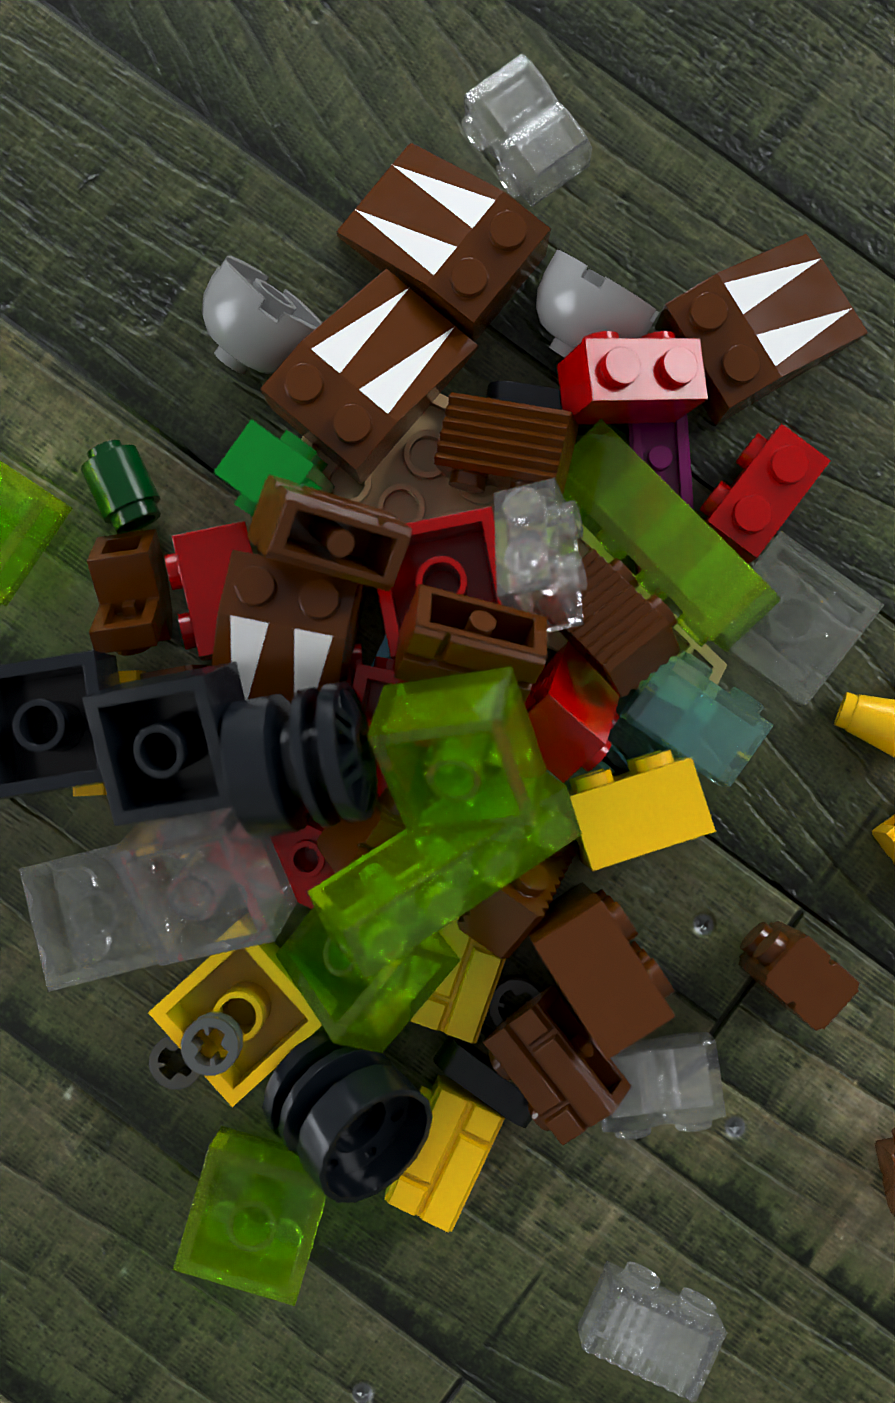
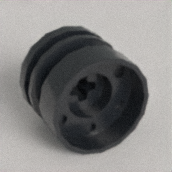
M347 681L323 685L320 692L315 687L297 690L291 703L281 694L230 703L223 716L220 735L221 764L226 790L235 816L246 833L259 839L299 832L306 828L310 816L323 828L340 823L342 818L348 823L366 821L373 816L377 803L378 784L375 749L362 703L355 689Z
M341 1025L316 1032L290 1051L277 1065L265 1088L262 1106L269 1127L276 1135L282 1138L286 1148L299 1157L303 1169L320 1190L337 1203H354L374 1196L399 1179L416 1160L428 1139L433 1118L429 1100L402 1072L392 1066L391 1060L377 1048L374 1042L357 1027Z

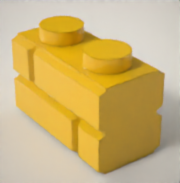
M447 899L443 910L436 908L434 912H430L420 941L430 944V948L423 967L411 964L400 999L410 1002L406 1017L409 1021L436 1031H442L447 1035L469 1043H477L506 958H499L459 930L457 921L468 903L459 899Z
M438 1075L431 1090L422 1085L419 1088V1091L429 1100L433 1116L428 1139L416 1160L399 1179L386 1187L384 1200L388 1204L413 1216H420L423 1221L446 1232H452L505 1117L454 1080Z

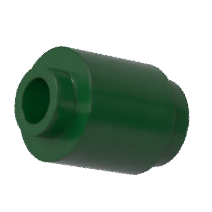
M109 440L96 445L88 451L87 456L89 460L81 466V472L105 523L113 524L117 534L142 529L155 522L161 516L157 506L160 496L135 445H122L120 440Z

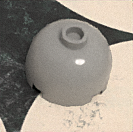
M557 249L543 274L537 289L536 310L540 323L555 337L549 346L550 349L566 357L582 342L583 337L591 333L614 331L619 334V338H640L648 333L660 312L606 276L604 278L591 269L587 270L588 266Z
M227 256L212 275L203 294L202 315L206 330L219 345L214 354L226 366L240 374H245L249 367L261 373L273 374L297 345L321 325L322 321L288 290L285 289L281 293L266 283L269 279L267 275L240 259Z

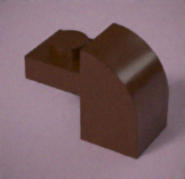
M156 529L97 537L87 559L99 602V608L89 630L93 649L103 653L116 652L118 655L131 656L142 653L152 646H157L158 641L171 640L173 624L172 604L167 570Z

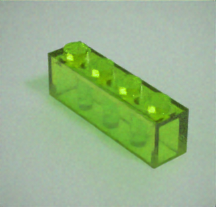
M602 419L574 446L563 498L558 499L581 522L589 514L602 527L595 535V538L615 558L622 561L629 555L642 568L635 578L651 596L655 594L662 601L668 596L683 611L677 618L678 625L699 646L703 647L711 640L727 652L782 600L771 586Z
M522 754L315 886L307 893L330 939L361 976L367 979L581 836L582 833L567 787L526 755Z

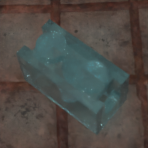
M682 651L678 657H670L667 664L660 665L657 672L650 673L648 679L640 684L619 716L665 749H671L672 754L675 756L692 757L696 771L716 785L731 787L774 725L760 716L764 709L760 702L736 687H732L729 693L709 680L713 673L710 667L695 656Z

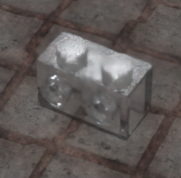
M555 478L495 492L496 586L499 601L504 606L546 616L547 632L583 625L581 591L586 590L587 579L584 564L578 552L577 539L583 537V525L576 502L574 500L565 501Z

